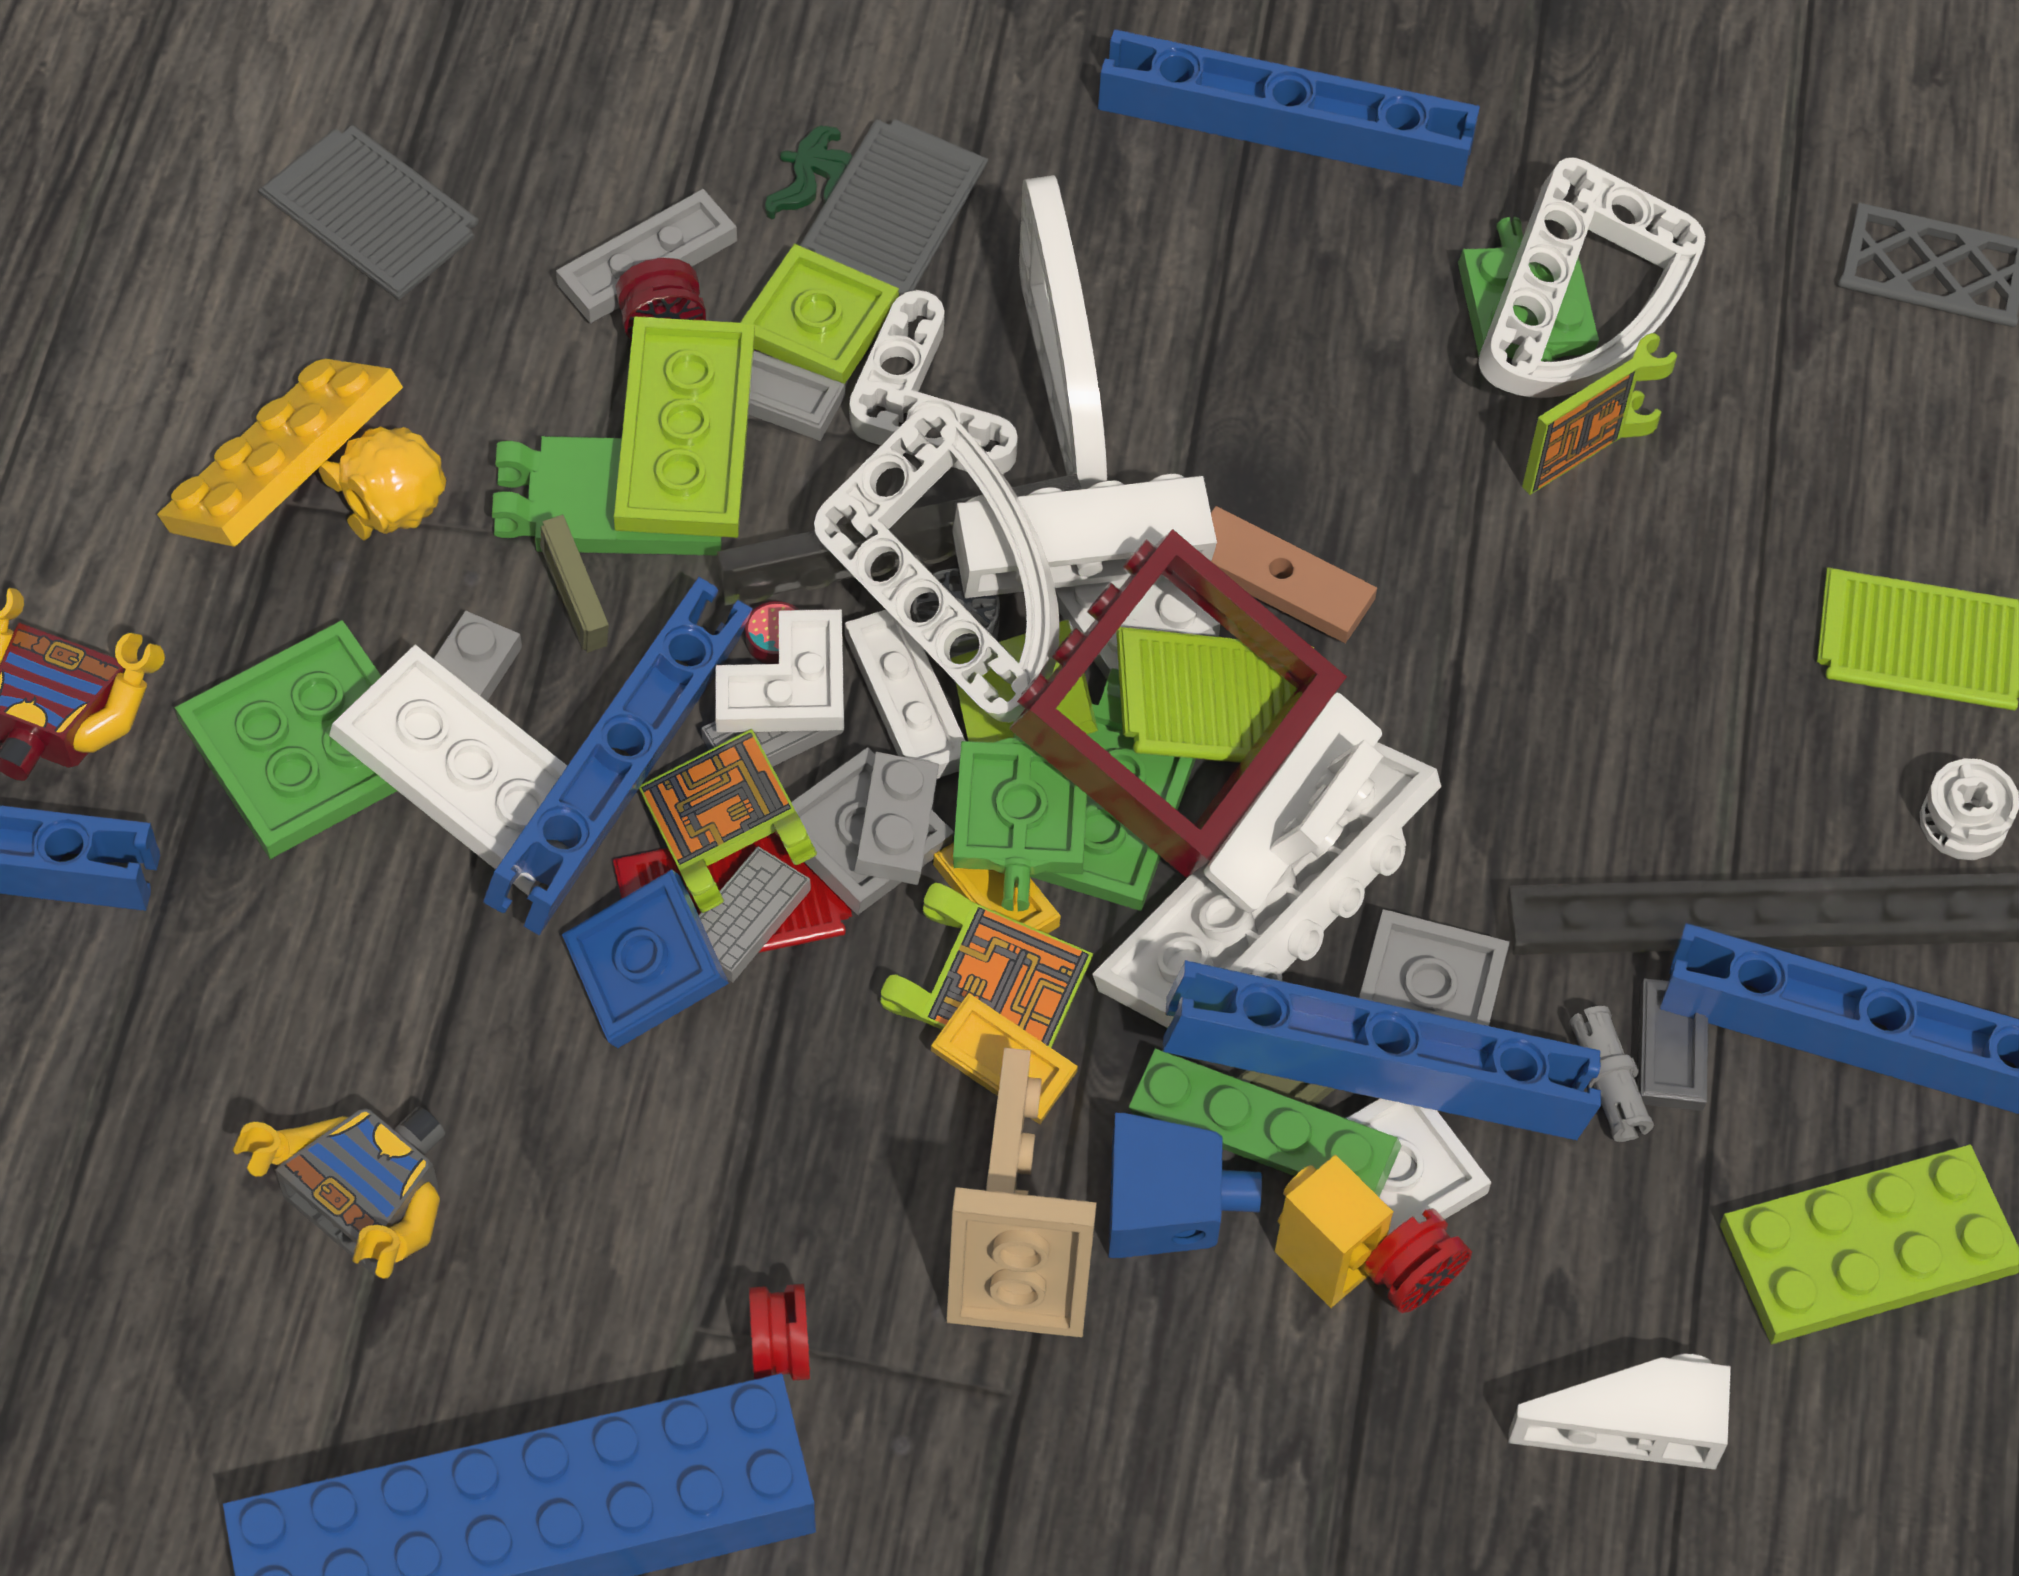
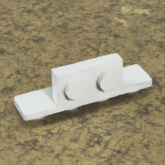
M1335 693L1204 869L1205 876L1245 912L1252 913L1257 910L1291 864L1311 852L1316 857H1319L1334 844L1343 831V827L1337 821L1344 811L1348 810L1351 812L1372 791L1375 782L1369 776L1383 758V755L1374 748L1382 736L1381 729L1342 694Z

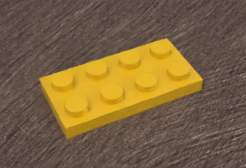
M325 358L308 365L299 374V382L282 398L275 399L266 404L256 416L257 421L244 434L224 443L214 455L215 460L201 474L184 481L173 491L172 501L157 514L170 533L235 547L403 388L392 369Z

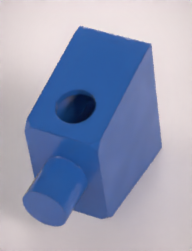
M1115 1113L1112 1137L1108 1258H1126L1207 1249L1217 1245L1221 1224V1211L1260 1212L1261 1172L1222 1170L1223 1139L1222 1135L1215 1131L1127 1113Z

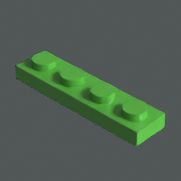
M1158 1049L1154 1050L1128 1107L1133 1115L1215 1131L1222 1135V1149L1293 1176L1309 1165L1319 1169L1336 1154L1379 1198L1402 1147L1399 1139L1395 1136Z

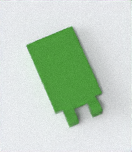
M542 436L541 451L532 450L526 445L515 441L497 443L496 467H499L498 485L503 487L529 485V497L526 499L514 492L493 493L492 518H495L494 536L501 538L535 536L536 551L542 552L540 541L543 521L564 515L578 551L584 553L721 556L722 537L615 531L614 511L622 438Z
M1112 668L1099 705L1092 704L1098 731L1087 735L1178 810L1196 759L1134 752V737L1123 735L1119 670ZM1087 795L1083 874L1042 872L1030 875V877L1142 911L1161 856Z

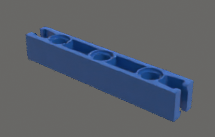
M1115 29L1110 41L1109 59L1105 58L1101 70L1098 110L1461 187L1467 169L1468 157L1473 145L1480 106Z
M701 577L697 578L494 871L483 900L485 904L501 913H505L512 903V900L507 898L511 885L521 873L530 874L535 880L549 886L547 891L535 886L527 898L533 903L524 927L537 935L541 934L715 677L716 665H723L738 643L753 608L737 600L731 609L726 623L723 624L721 622L715 631V635H711L703 627L696 624L702 616L707 601L712 603L718 594V589ZM675 660L683 661L687 663L689 666L681 665L677 663ZM611 748L624 750L630 756L617 754ZM547 840L562 842L569 849L553 847Z
M0 806V894L147 910L151 885L146 883L140 863L144 864L145 869L157 871L161 856L151 823ZM79 854L70 861L58 862L66 855ZM108 862L128 863V867L125 868V867H120V866H115V865H109V864H106V863H108Z
M1688 923L1685 924L1672 958L1669 970L1671 976L1662 998L1661 1010L1694 1019L1695 1013L1705 1015L1708 1018V1023L2019 1114V1019ZM1743 985L1752 986L1758 989L1761 993H1753L1747 990ZM1871 1022L1879 1023L1885 1026L1889 1031L1879 1029ZM2002 1060L2013 1063L2017 1068L2006 1065Z
M1186 960L1166 997L1165 1015L1172 1016L1173 1019L1163 1038V1052L1573 1140H1578L1601 1106V1090L1589 1088L1587 1092H1583L1591 1079L1596 1078L1600 1072V1050Z

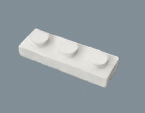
M887 610L846 622L845 637L898 756L938 763L937 778L958 772L960 767L961 741H965L923 647Z

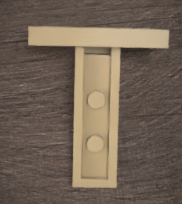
M1004 1047L986 1191L957 1187L955 1189L952 1213L947 1323L1082 1338L1096 1203L1028 1195L1029 1191L1016 1190L1018 1173L1031 1175L1035 1134L1023 1133L1025 1117L1038 1119L1042 1078L1029 1077L1031 1050Z

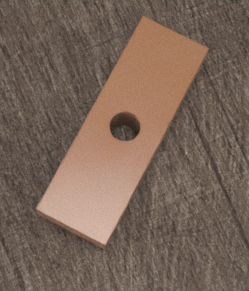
M1216 506L1211 512L1217 540L1211 562L1251 596L1346 644L1375 601L1377 587Z

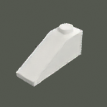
M1680 1354L1673 1356L1671 1359L1658 1358L1518 1404L1509 1429L1508 1443L1716 1469L1728 1443L1731 1366L1711 1364L1708 1358L1700 1355Z

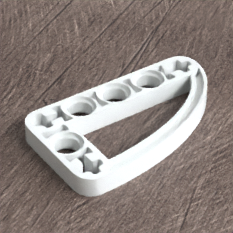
M1566 158L1559 161L1542 185L1480 352L1479 366L1481 373L1487 381L1504 391L1526 397L1546 398L1580 391L1623 365L1633 357L1641 338L1647 334L1654 333L1684 292L1705 245L1703 228L1689 214L1584 160ZM1570 183L1575 186L1574 194L1576 195L1572 203L1563 200L1568 193ZM1612 205H1621L1630 210L1634 215L1636 224H1628L1618 219L1613 213ZM1545 220H1554L1563 225L1568 231L1569 239L1562 240L1550 234L1545 226ZM1649 224H1652V229L1650 231H1647V226ZM1588 230L1664 268L1652 294L1638 316L1611 341L1588 354L1574 359L1557 362L1541 361ZM1673 237L1677 239V245L1672 242ZM1529 262H1537L1546 266L1551 271L1554 282H1544L1535 277L1530 270ZM1513 305H1522L1533 311L1537 317L1538 325L1530 326L1520 321L1514 313ZM1511 342L1520 345L1515 351L1512 365L1506 361L1507 353L1505 352Z
M1053 175L1024 179L1022 185L1019 254L1023 296L1070 490L1089 489L1097 483L1107 481V466L1098 381L1077 264L1056 177Z
M930 406L918 410L823 503L816 514L814 522L815 533L823 545L986 713L998 721L1013 722L1025 709L1017 702L1022 696L1021 693L1039 673L1049 679L1053 674L1056 663L1051 656L1059 646V611L1050 567L1039 537L1023 505L984 449L943 408ZM932 428L940 432L945 439L942 445L937 448L929 444L928 440L924 437ZM907 450L923 464L918 470L902 456ZM958 460L975 481L994 511L1011 546L1020 572L1026 602L1027 628L1024 649L1019 663L889 530ZM890 468L903 469L905 480L899 492L889 497L878 496L876 483L880 475ZM845 516L851 520L853 526L867 539L859 548L846 535L841 533L836 525L842 517ZM886 552L897 553L900 564L895 575L887 581H873L870 570L876 557ZM927 592L936 593L939 597V608L934 617L922 623L913 622L910 617V608L915 598ZM963 634H976L979 638L980 646L974 659L964 664L953 663L949 652L954 640ZM992 668L1003 680L1009 684L1012 683L1011 687L1016 693L1013 699L1006 702L1004 699L998 698L997 690L982 675Z

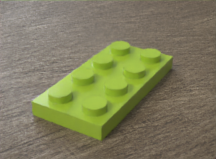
M634 317L614 511L615 531L738 538L755 343V324Z
M1971 1144L1724 1214L1720 1223L1722 1232L1771 1345L2019 1273V1246Z

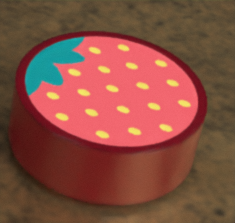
M773 601L764 603L751 612L745 625L747 648L755 659L765 664H779V611L799 610L797 607L786 602Z

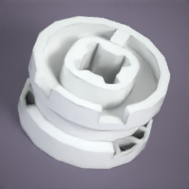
M1967 758L1950 762L1935 775L1920 810L1921 828L1927 840L1946 855L1965 860H1977L1990 856L2002 846L2008 830L2012 826L2019 810V792L2011 777L1994 764L1981 759ZM1925 806L1928 808L1930 813L1925 814ZM1933 820L1935 825H1927L1926 822ZM1932 833L1940 834L1939 840ZM1945 836H1946V837L1949 838V839L1947 840V842H1946L1945 845H1944V844L1942 843V841L1944 840V838H1945Z

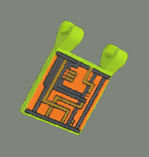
M1650 333L1641 338L1631 360L1538 417L1522 488L1529 495L1618 439L1646 436L1656 430L1661 411L1655 409L1649 415L1636 413L1635 410L1642 406L1645 395L1641 391H1634L1636 381L1664 379L1674 369L1677 354L1674 351L1665 358H1656L1650 355L1659 346L1660 337L1657 334Z
M752 729L649 780L639 788L690 893L702 913L724 902L707 866L776 831L794 865L801 864L817 855V851L800 817L795 811Z
M932 884L924 897L923 914L928 919L937 923L961 928V931L932 993L906 978L896 974L890 975L881 990L882 1007L897 1015L920 1020L943 1030L967 994L970 993L1052 1048L1091 962L1093 953L976 904L943 884Z

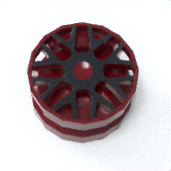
M662 257L650 259L632 266L620 276L616 284V296L619 308L622 310L625 334L631 341L634 317L706 321L703 298L699 297L700 289L697 273L689 263L675 258Z

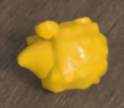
M383 427L368 429L361 438L347 442L345 454L341 456L340 463L325 461L319 467V473L323 482L337 492L343 491L346 501L354 512L347 519V522L354 533L364 541L371 536L374 529L388 534L398 528H417L421 524L422 518L428 517L433 512V509L437 507L438 496L443 493L446 485L440 456L430 448L421 435L412 433L406 427L392 430Z

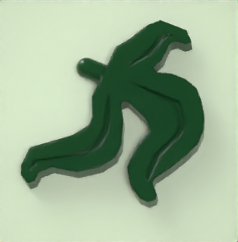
M820 125L800 141L798 152L786 150L781 152L780 159L783 162L795 163L794 176L796 181L789 187L767 196L765 212L768 218L772 220L776 217V213L782 210H798L816 200L817 184L814 173L828 180L823 195V203L825 204L853 157L850 153L843 150H828L830 141L841 140V132L837 127Z

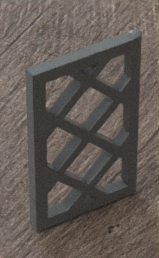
M1859 202L1844 270L1839 278L1838 286L2016 327L2018 324L2017 313L2019 308V239ZM1866 222L1895 227L1899 234L1876 243L1865 230ZM1929 235L1955 241L1959 248L1937 257L1921 237ZM1908 243L1925 264L1902 274L1886 253ZM1990 249L2015 255L2013 265L1997 271L1981 251ZM1968 257L1985 278L1963 288L1946 267ZM1873 260L1889 280L1883 283L1855 276L1858 266ZM1934 274L1950 294L1944 297L1918 291L1911 284ZM1995 288L2006 301L2005 310L1976 304L1972 298Z

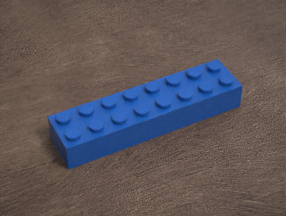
M782 1373L223 1504L235 1576H637L816 1533L814 1499Z

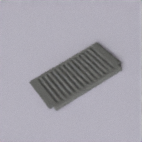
M877 119L873 122L800 246L899 288V296L906 292L914 291L988 164L989 159L897 119H893L890 125Z
M354 125L349 126L343 133L337 129L331 131L259 189L260 195L398 300L403 298L474 239L471 229L479 223V219Z

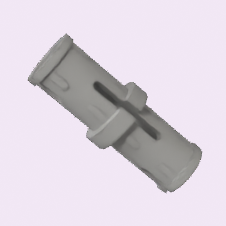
M1606 1006L1587 1008L1584 1012L1589 1022L1584 1023L1582 1015L1577 1013L1570 1019L1569 1024L1575 1033L1579 1046L1600 1050V1072L1596 1078L1591 1079L1588 1088L1601 1090V1104L1610 1124L1613 1139L1618 1142L1637 1139L1639 1137L1634 1126L1639 1125L1640 1131L1644 1135L1654 1127L1652 1118L1648 1115L1634 1079L1638 1074V1068L1633 1057L1631 1058L1624 1053L1613 1025L1609 1008Z

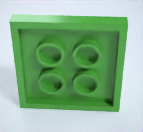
M343 620L175 707L179 722L269 859L276 857L397 791L329 736L333 722L382 677Z

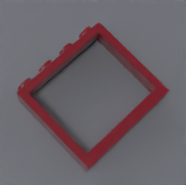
M1172 529L1156 545L1145 539L1136 552L1125 562L1122 568L1130 574L1128 579L1120 589L1110 583L1090 606L1087 613L1095 619L1084 634L1075 628L1056 649L1051 657L1060 665L1049 679L1039 673L1021 693L1022 696L1017 702L1025 709L1009 729L1187 878L1212 859L1347 676ZM1161 574L1296 688L1195 824L1190 822L1056 709Z

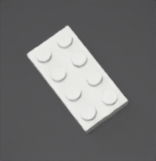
M416 644L333 722L329 734L337 743L494 869L501 863L567 767L565 763ZM547 840L553 847L569 849L562 842ZM521 873L513 882L514 885L528 896L533 888L541 883L528 873Z

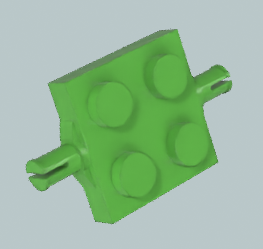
M1506 217L1497 223L1496 228L1499 232L1502 248L1463 249L1458 262L1478 355H1480L1523 239L1522 223L1517 217H1513L1512 222H1510V217ZM1579 256L1544 350L1542 362H1553V360L1563 356L1588 354L1596 349L1599 342ZM1529 262L1530 270L1535 277L1544 282H1554L1553 275L1546 266L1537 262ZM1513 305L1514 313L1520 321L1530 326L1538 325L1537 317L1533 311L1522 305ZM1511 342L1505 350L1507 357L1513 359L1515 351L1520 345Z
M1015 733L1013 738L1003 739L994 743L961 741L953 849L954 868L994 870L1004 874L1002 907L1013 911L1014 893L1017 887L1018 911L1027 910L1030 906V875L1042 872L1083 874L1087 794Z

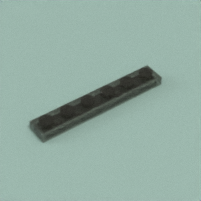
M1077 473L1012 487L1017 497L1028 496L1033 491L1050 487L1061 489L1063 492L1082 490ZM980 495L910 509L889 530L921 563L935 564L945 561L951 556L957 555L953 537L957 503H966ZM852 522L837 525L841 533L846 535L858 548L867 541L853 526ZM815 530L717 551L719 586L725 606L735 604L737 600L746 603H758L772 595L799 589L817 590L828 586L832 582L854 578L849 570L823 545ZM886 552L876 557L871 566V577L880 576L891 569L899 568L898 554Z

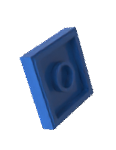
M674 870L668 871L562 934L607 1041L616 1048L623 1046L729 984L683 879Z

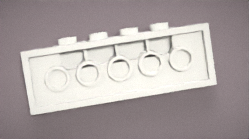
M1377 742L1374 748L1383 755V758L1369 776L1375 782V786L1359 806L1351 812L1348 810L1344 811L1337 821L1343 827V831L1324 854L1316 857L1311 852L1291 864L1262 905L1252 913L1245 912L1205 876L1204 869L1209 862L1192 873L1092 974L1098 991L1168 1028L1173 1017L1165 1015L1166 997L1185 960L1282 981V974L1297 958L1306 961L1318 952L1323 942V931L1338 916L1349 918L1358 911L1364 899V889L1379 873L1389 876L1399 868L1405 855L1406 846L1402 827L1441 788L1437 769Z

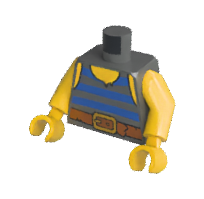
M416 1107L394 1129L369 1109L358 1110L350 1117L341 1116L302 1127L278 1131L261 1122H250L243 1126L232 1151L234 1154L241 1152L253 1153L247 1166L250 1174L255 1177H261L267 1173L271 1163L280 1165L275 1171L284 1199L351 1255L354 1263H360L374 1276L376 1275L383 1279L388 1278L393 1271L395 1262H399L424 1248L431 1241L440 1197L438 1195L439 1187L434 1166L425 1155L445 1136V1131L435 1117L424 1108Z

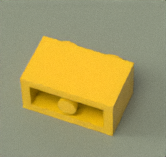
M1336 1154L1319 1169H1316L1313 1165L1302 1169L1284 1189L1285 1202L1283 1212L1278 1218L1280 1227L1275 1247V1253L1330 1308L1369 1276L1364 1271L1365 1262L1373 1250L1387 1237L1393 1215V1210Z

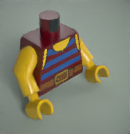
M8 588L6 595L7 603L0 611V742L3 743L0 747V772L12 779L25 781L40 757L70 768L78 766L88 753H94L125 736L132 728L147 687V683L142 680L144 674L154 673L159 670L164 664L165 654L161 646L150 643L147 645L142 659L138 661L137 652L143 638L142 635L127 633L119 639L115 648L116 658L22 623H19L14 631L8 629L9 620L16 618L24 607V598L19 590Z

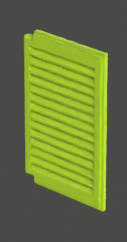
M1827 568L1817 662L1820 665L1829 666L1825 675L1830 680L2015 711L2018 707L2017 698H2019V600Z
M1119 627L1116 631L1123 735L1134 737L1133 750L1135 753L1241 763L1296 690L1291 683L1239 639Z

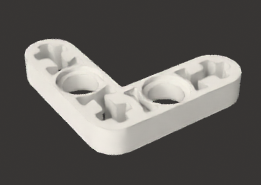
M915 290L902 294L892 304L851 394L849 411L852 430L858 437L868 442L882 445L899 428V422L903 423L904 413H908V419L922 408L930 406L941 407L948 411L981 447H985L989 440L1000 443V445H995L991 452L986 453L1001 473H1006L1016 462L1018 440L1016 429L1008 420L994 414L918 392L943 337L944 308L942 302L935 295L927 291ZM918 315L926 317L927 320L922 319L916 328L915 340L909 338L908 322H914ZM892 357H903L914 365L909 372L901 375L890 374L881 367L885 360ZM877 406L886 408V411H880L877 417L867 415V412L872 413ZM925 437L929 444H932L935 448L942 445L945 440L943 437ZM907 450V451L905 452V453H908V454L913 455L909 450ZM959 460L952 466L967 471Z

